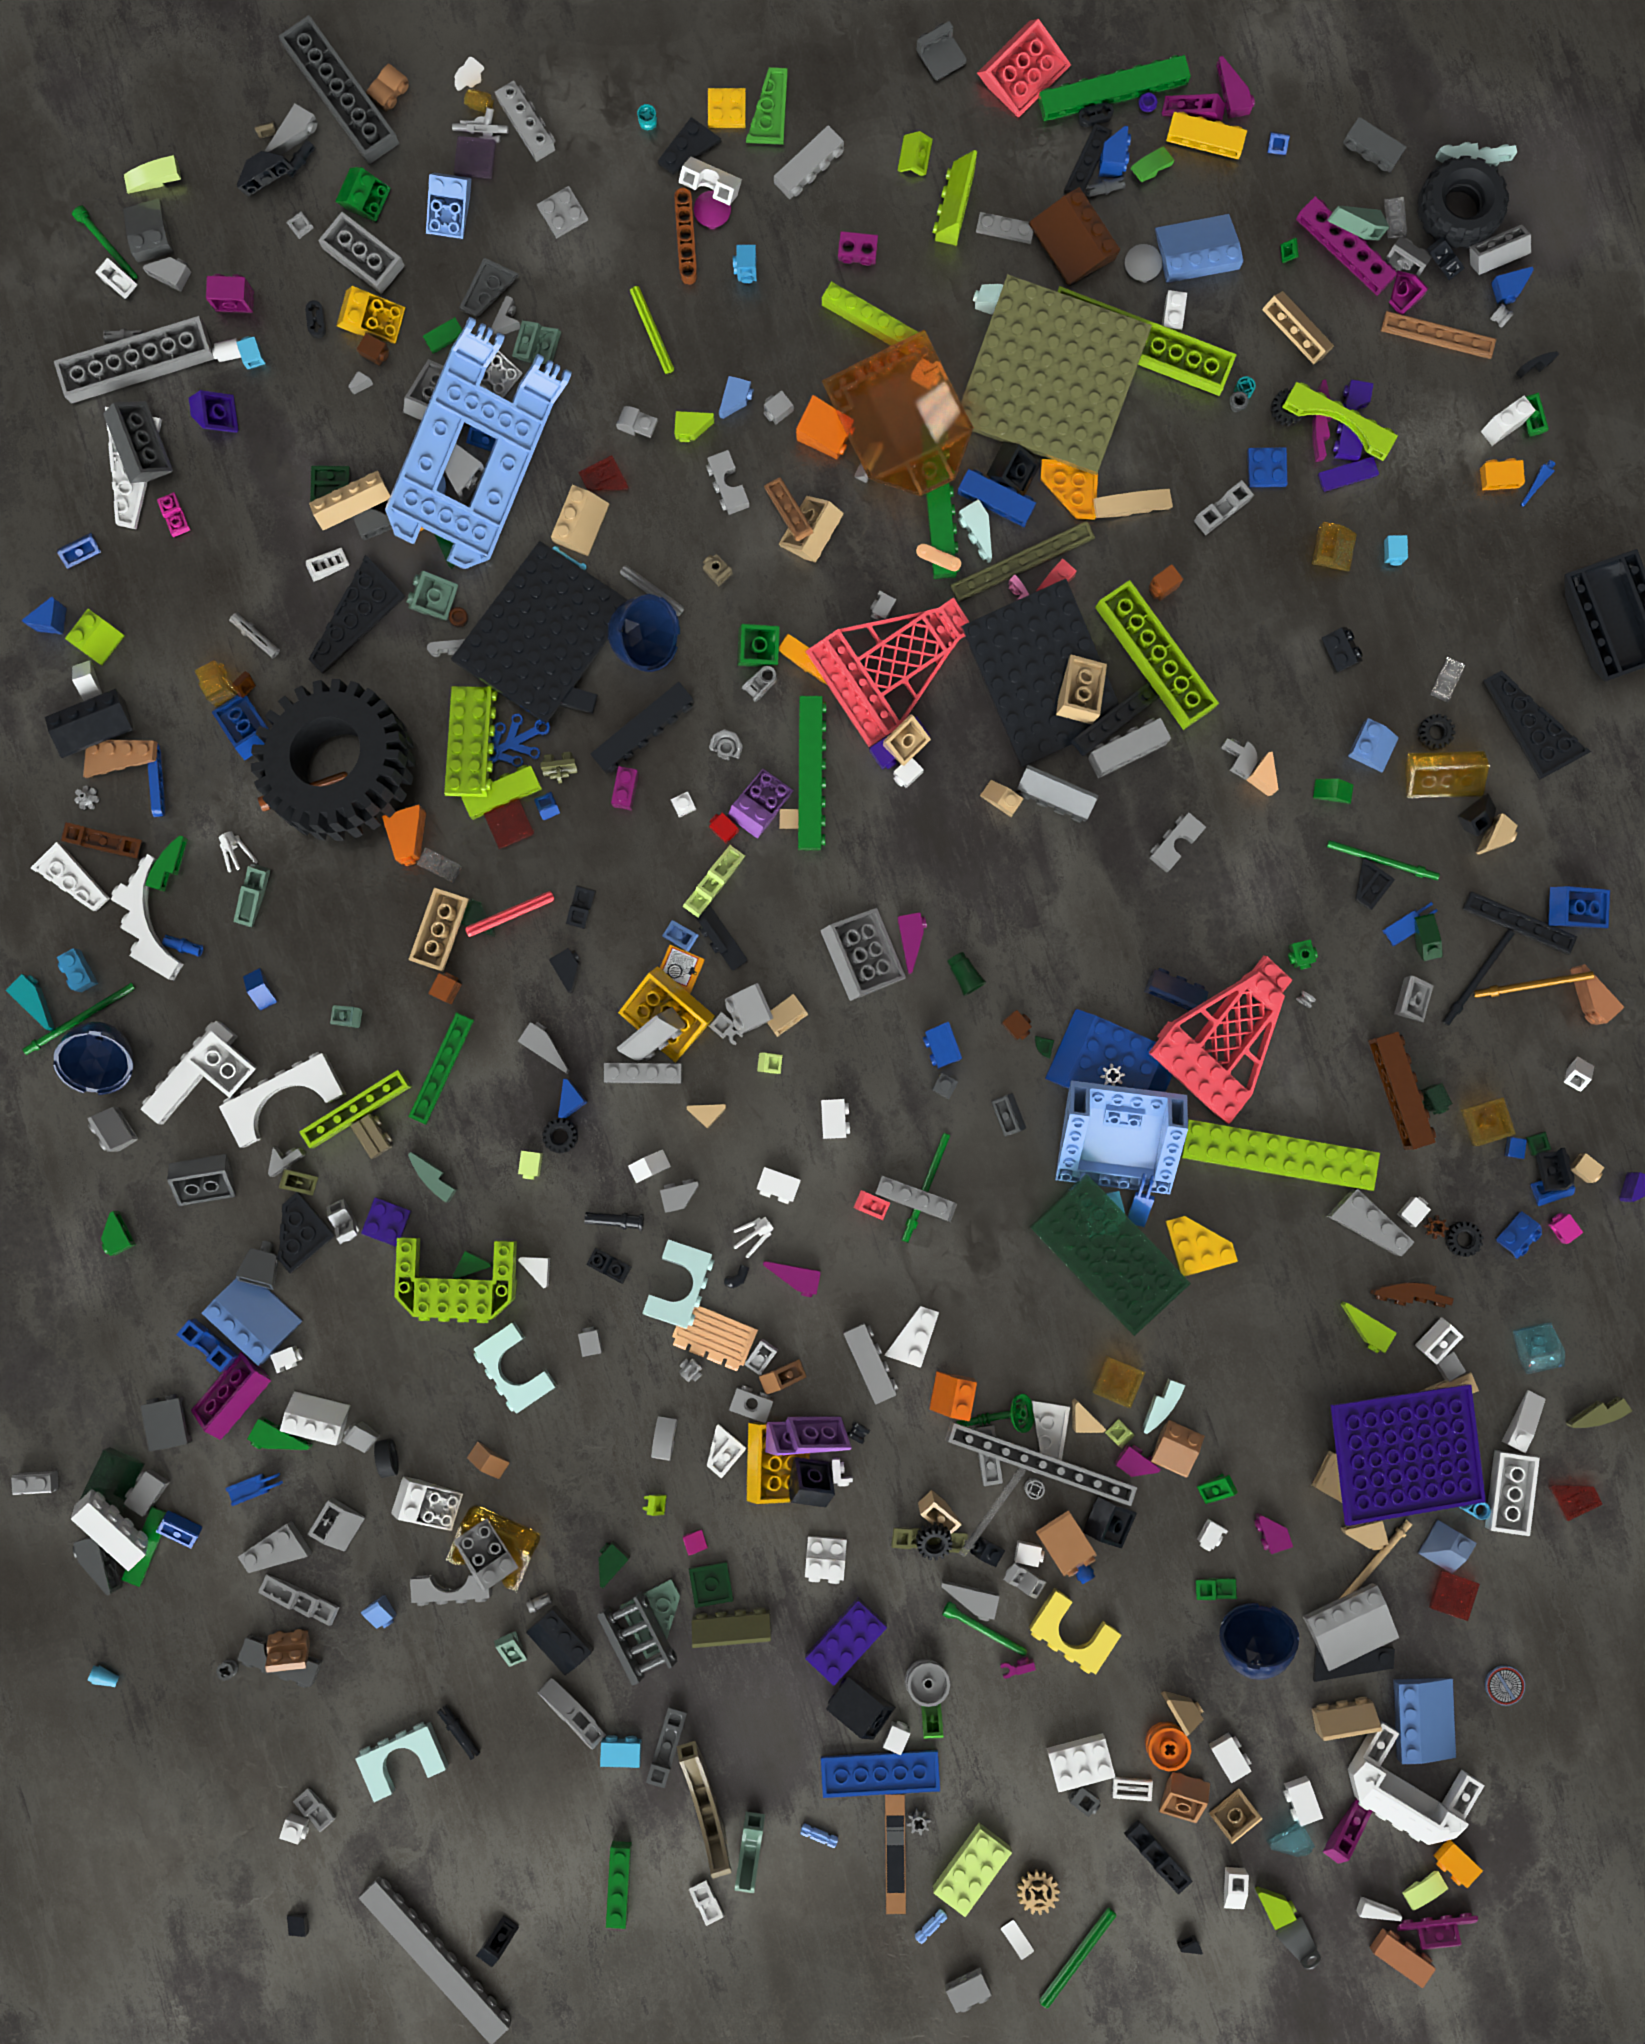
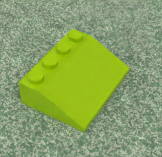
M976 150L955 160L952 169L948 168L946 180L949 181L948 185L943 187L941 196L944 198V202L939 204L937 215L940 218L939 222H935L933 233L936 234L935 241L957 246L975 172Z

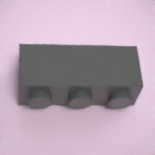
M1361 117L1357 119L1343 142L1348 149L1358 152L1365 160L1372 161L1381 170L1388 171L1389 173H1391L1406 149L1405 145Z

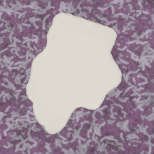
M469 57L464 66L460 67L454 76L455 87L458 91L462 90L465 86L472 88L476 84L481 83V72L484 70V67L473 57Z

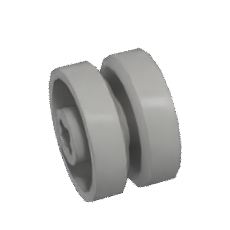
M926 1658L911 1664L906 1671L905 1686L916 1703L921 1706L931 1707L937 1706L945 1700L949 1694L950 1680L946 1671L939 1663ZM927 1680L931 1682L929 1685L925 1684Z

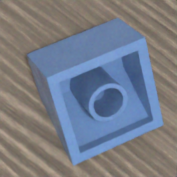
M1368 718L1363 722L1348 757L1383 772L1399 737L1386 726Z

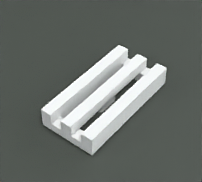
M1115 1777L1113 1778L1112 1798L1152 1801L1153 1780ZM1118 1783L1148 1785V1787L1118 1785ZM1117 1790L1148 1792V1795L1117 1793Z

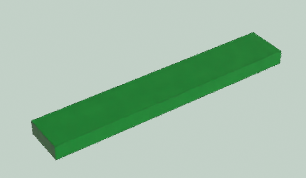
M456 1012L408 1117L427 1125L474 1023L473 1019Z

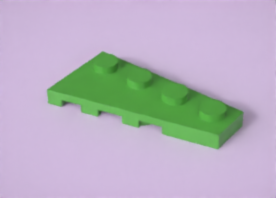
M768 68L746 143L784 145L788 68Z

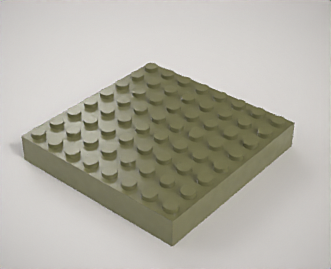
M1007 274L954 421L955 425L1000 442L1019 444L1031 453L1097 475L1152 325Z

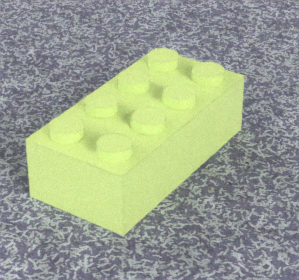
M978 1823L933 1885V1893L966 1917L1012 1854L1011 1847L982 1824Z

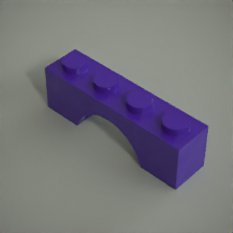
M1351 379L1349 384L1345 385L1342 397H1345L1344 407L1356 411L1366 408L1371 402L1374 383ZM1338 422L1336 427L1338 440L1334 441L1332 450L1335 452L1334 458L1356 462L1361 457L1363 444L1348 426Z

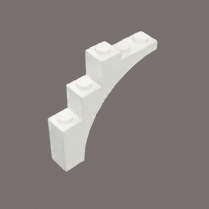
M147 854L146 857L140 860L137 872L133 873L129 878V885L120 883L119 886L117 885L114 888L111 900L130 911L129 914H125L122 918L120 928L137 937L139 941L132 945L129 956L167 979L174 981L184 964L167 951L153 929L148 908L149 887L145 886V883L157 859Z

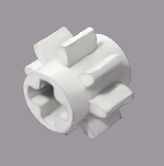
M1110 1064L1109 1070L1102 1068L1106 1072L1105 1075L1100 1076V1078H1105L1106 1080L1104 1085L1111 1083V1086H1115L1116 1082L1122 1084V1081L1119 1079L1125 1076V1074H1120L1121 1066L1115 1069L1113 1064ZM1111 1070L1114 1074L1118 1075V1077L1114 1078V1081L1107 1076L1111 1073Z

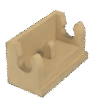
M793 994L770 1010L773 1019L768 1021L767 1024L778 1037L806 1017L808 1013Z

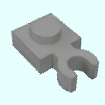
M722 1012L708 1025L722 1039L727 1035L729 1042L733 1045L737 1044L733 1040L735 1034L743 1037V1034L740 1035L739 1031L732 1029L734 1027L733 1022Z

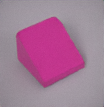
M702 1529L683 1535L688 1556L708 1548Z

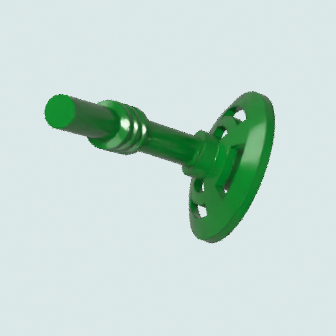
M1018 1394L1011 1403L1010 1411L993 1414L986 1413L985 1415L983 1413L981 1416L978 1414L977 1417L970 1418V1421L960 1420L956 1421V1423L966 1427L978 1424L982 1426V1423L986 1425V1423L990 1424L992 1421L1011 1418L1013 1426L1018 1432L1027 1433L1031 1430L1034 1423L1032 1403L1027 1395ZM1024 1423L1026 1424L1023 1428H1020L1019 1426L1023 1425Z

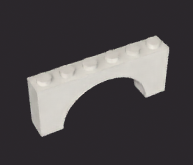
M316 1052L309 1056L310 1060L304 1063L299 1061L292 1065V1069L288 1071L281 1070L274 1074L275 1078L268 1080V1078L257 1083V1087L244 1089L240 1092V1096L236 1098L232 1096L223 1101L224 1104L219 1106L240 1148H245L261 1139L258 1130L260 1112L267 1100L282 1089L292 1086H305L317 1092L324 1099L325 1103H331L347 1095L326 1054Z

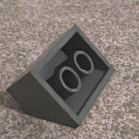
M226 1154L169 1163L167 1181L178 1206L236 1197L232 1167Z

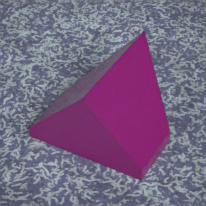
M1397 271L1389 303L1399 314L1403 315L1423 298L1429 288L1416 274Z

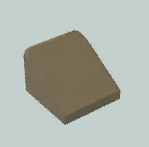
M271 121L256 125L255 131L259 138H265L275 135L277 128L275 122Z

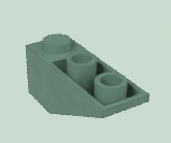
M1338 206L1327 219L1328 222L1366 240L1379 241L1389 228L1381 210Z

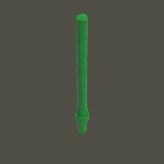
M1331 840L1327 843L1328 848L1414 873V876L1420 878L1427 877L1438 881L1440 873L1427 870L1424 866L1410 865Z
M943 1133L921 1188L922 1191L929 1192L950 1135ZM913 1209L910 1219L908 1218L905 1225L907 1227L901 1239L902 1241L909 1243L913 1230L917 1228V1220L921 1211Z

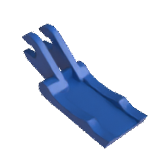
M1432 902L1418 911L1416 909L1382 930L1392 946L1415 933L1414 917H1419V913L1433 905ZM1435 909L1428 914H1435L1438 910Z
M1145 1173L1142 1175L1139 1190L1134 1194L1133 1202L1126 1218V1223L1145 1227L1155 1196L1150 1195L1154 1183L1153 1175L1150 1177L1146 1194L1142 1193L1146 1180Z
M262 1473L225 1488L231 1498V1505L234 1506L269 1492V1489L281 1485L283 1481L269 1486L266 1484V1481L280 1476V1473L264 1478Z

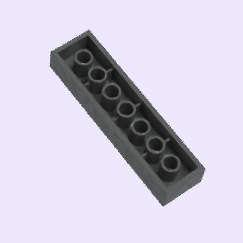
M309 15L278 36L287 53L369 165L399 144L394 131Z

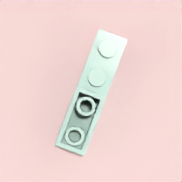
M1465 142L1459 146L1445 145L1439 149L1435 157L1436 160L1442 163L1452 157L1456 159L1460 156H1471L1472 159L1479 157L1486 160V164L1490 166L1493 164L1497 167L1500 162L1511 161L1517 153L1516 145L1509 146L1505 144L1498 148L1484 147L1479 150L1478 143L1471 144L1470 142Z

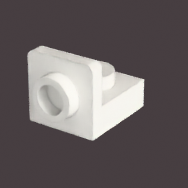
M839 1457L832 1458L833 1483H837L838 1486H848L849 1482H853V1477H841V1474H844V1462H840Z

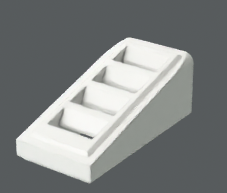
M342 548L306 560V566L314 582L349 566V562ZM337 555L339 556V559L341 561V563L339 564L335 558V556ZM329 559L332 560L334 566L330 565L328 561ZM322 562L325 563L326 569H323ZM316 565H317V567H318V569H319V571H317V572H316V570H315V568H314V566H316Z
M1365 1897L1360 1898L1356 1910L1360 1917L1402 1920L1398 1910Z

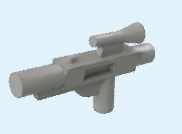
M486 107L485 116L477 117L474 121L460 120V123L452 124V130L471 132V134L482 132L483 136H479V140L500 143L501 136H493V133H509V126L492 125L494 109Z

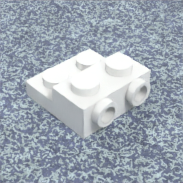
M808 1536L805 1577L809 1578L808 1581L820 1582V1579H828V1583L839 1584L840 1580L844 1581L847 1539Z

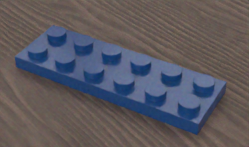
M938 1750L902 1752L901 1755L889 1752L821 1756L823 1798L940 1791Z

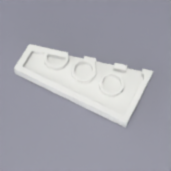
M56 842L31 867L35 872L42 874L44 878L58 885L60 889L74 896L76 900L92 911H97L110 899L60 842Z

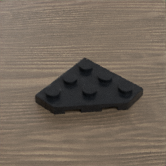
M296 1192L282 1204V1223L280 1224V1245L277 1259L290 1274L336 1236L299 1192Z

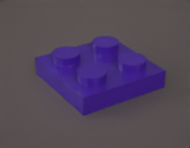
M375 1197L361 1234L397 1247V1238L402 1237L412 1211Z

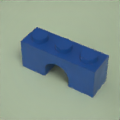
M196 1318L189 1319L176 1334L190 1347H195L204 1353L207 1357L206 1361L219 1372L226 1371L239 1356Z

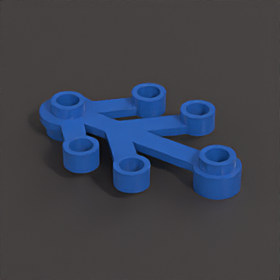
M516 713L511 717L512 724L506 742L500 745L501 735L506 732L507 728L502 722L495 724V736H493L491 742L494 744L495 756L490 757V761L495 763L501 760L519 768L524 764L522 757H513L502 752L511 749L527 754L532 759H538L541 752L537 747L531 748L520 743L538 734H548L550 724L549 722L545 724L541 720H537L532 729L516 736L519 726L523 723V717ZM515 717H520V722L515 723ZM499 725L504 726L502 731H497ZM541 725H546L544 731L539 729ZM533 750L538 751V754L536 756L531 755V752ZM516 759H521L519 765L514 764Z

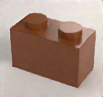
M1171 564L1153 577L1149 585V592L1154 599L1157 598L1161 601L1179 588L1183 578Z
M447 972L444 975L438 973L428 994L452 1005L462 984L457 982L459 978Z

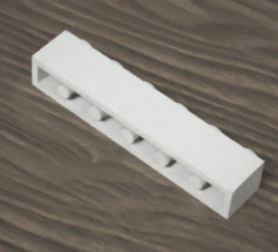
M211 1022L205 1029L206 1033L193 1042L192 1045L194 1047L181 1056V1062L177 1067L174 1066L169 1070V1076L166 1080L158 1083L155 1087V1093L152 1096L149 1095L143 1101L141 1110L157 1124H164L204 1077L185 1059L207 1034L212 1031L229 1045L238 1037L222 1022Z

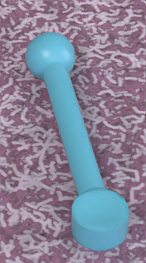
M558 546L552 548L584 571L587 569L586 564L577 562L562 552Z

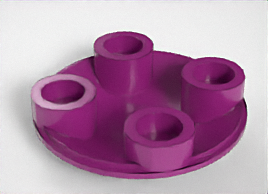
M714 191L702 193L694 203V215L697 221L710 229H716L723 225L731 214V204L729 206L714 199Z

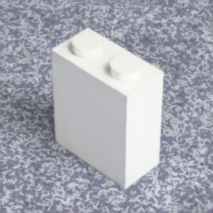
M1522 396L1494 416L1481 432L1493 446L1523 425L1536 410L1527 398Z

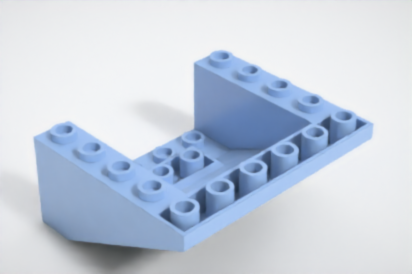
M1071 1081L1055 1180L1139 1190L1142 1175L1145 1173L1146 1180L1143 1191H1147L1150 1177L1153 1175L1154 1183L1151 1192L1170 1194L1188 1131L1187 1095Z

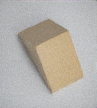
M726 1104L687 1106V1110L706 1128H709L726 1110Z

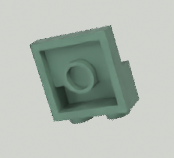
M421 571L413 579L412 585H415L413 593L410 592L407 597L406 603H409L408 608L446 621L458 584Z

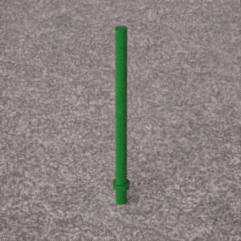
M131 982L41 1038L32 1040L31 1044L22 1049L23 1052L28 1055L34 1050H40L41 1046L135 990L134 984Z

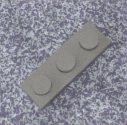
M984 212L979 214L976 233L1031 244L1033 230L1027 221Z
M994 1425L974 1428L996 1437ZM978 1453L983 1486L1002 1484L1000 1460Z

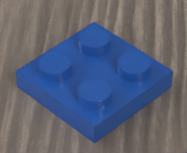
M1286 447L1248 448V487H1286Z

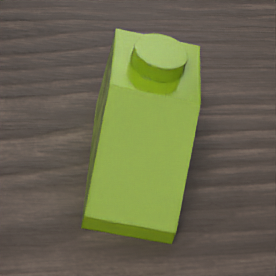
M676 411L675 438L679 439L680 442H690V440L697 439L714 424V413Z
M1261 1887L1255 1888L1275 1930L1297 1920L1294 1915L1297 1911L1292 1901L1288 1902L1284 1895Z

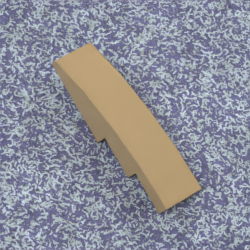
M1170 489L1130 492L1093 499L1096 518L1130 516L1136 513H1149L1153 510H1168L1173 507Z

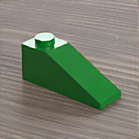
M265 1417L258 1418L247 1440L251 1441V1445L258 1449L308 1450L313 1446L312 1443L299 1436L281 1432V1426Z

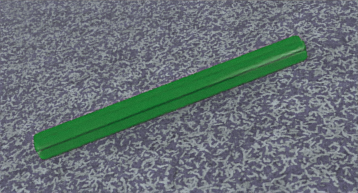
M1111 1908L1105 1910L1040 1998V2004L1046 2009L1050 2007L1115 1919L1116 1913Z

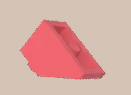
M1062 559L1048 574L1036 592L1065 578L1069 583L1075 577L1077 570Z

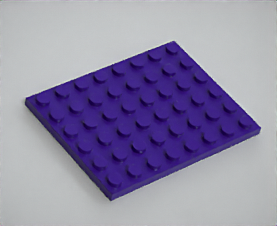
M1471 1384L1331 1405L1345 1525L1350 1526L1486 1502Z

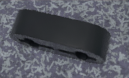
M1107 102L1084 107L1079 112L1078 122L1082 127H1091L1095 123H1106L1112 119L1114 109ZM1102 109H1105V111L1108 112L1107 116H1105L1104 113H1101ZM1084 114H1087V116L1090 117L1089 121H1087L1086 118H1083Z
M316 300L309 301L305 308L307 328L314 338H321L326 333L324 309L320 302ZM315 306L317 307V309H319L316 310L317 317H314V314L312 312L313 307ZM315 322H317L320 327L318 329V332L314 331V328L316 327Z

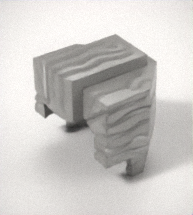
M724 729L712 736L709 749L717 752L718 757L730 760V757L739 759L743 745L737 733Z

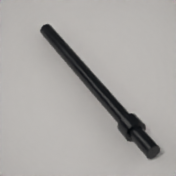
M1508 929L1460 998L1449 1008L1450 1012L1442 1021L1445 1025L1449 1026L1456 1015L1462 1012L1464 1009L1463 1005L1515 933L1512 930Z

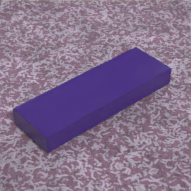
M1369 457L1319 472L1318 476L1323 492L1376 477L1379 475L1374 457Z

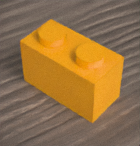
M1510 458L1503 462H1498V460L1493 459L1486 461L1480 468L1482 490L1520 488L1525 483L1523 460L1517 461L1516 458Z
M1447 1840L1433 1855L1437 1859L1436 1865L1444 1872L1448 1870L1452 1874L1450 1878L1459 1886L1463 1884L1468 1888L1483 1872L1452 1840Z

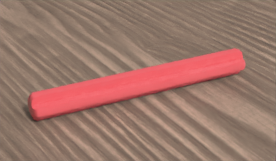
M551 891L543 893L465 928L466 933L469 937L548 904L554 900V896Z

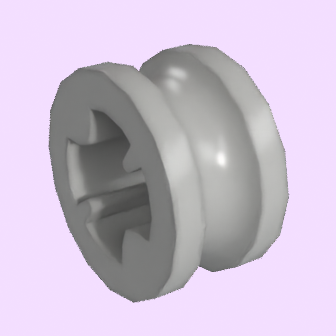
M1301 991V996L1297 997L1296 1000L1304 1006L1311 1008V1003L1315 1002L1316 999L1307 992Z

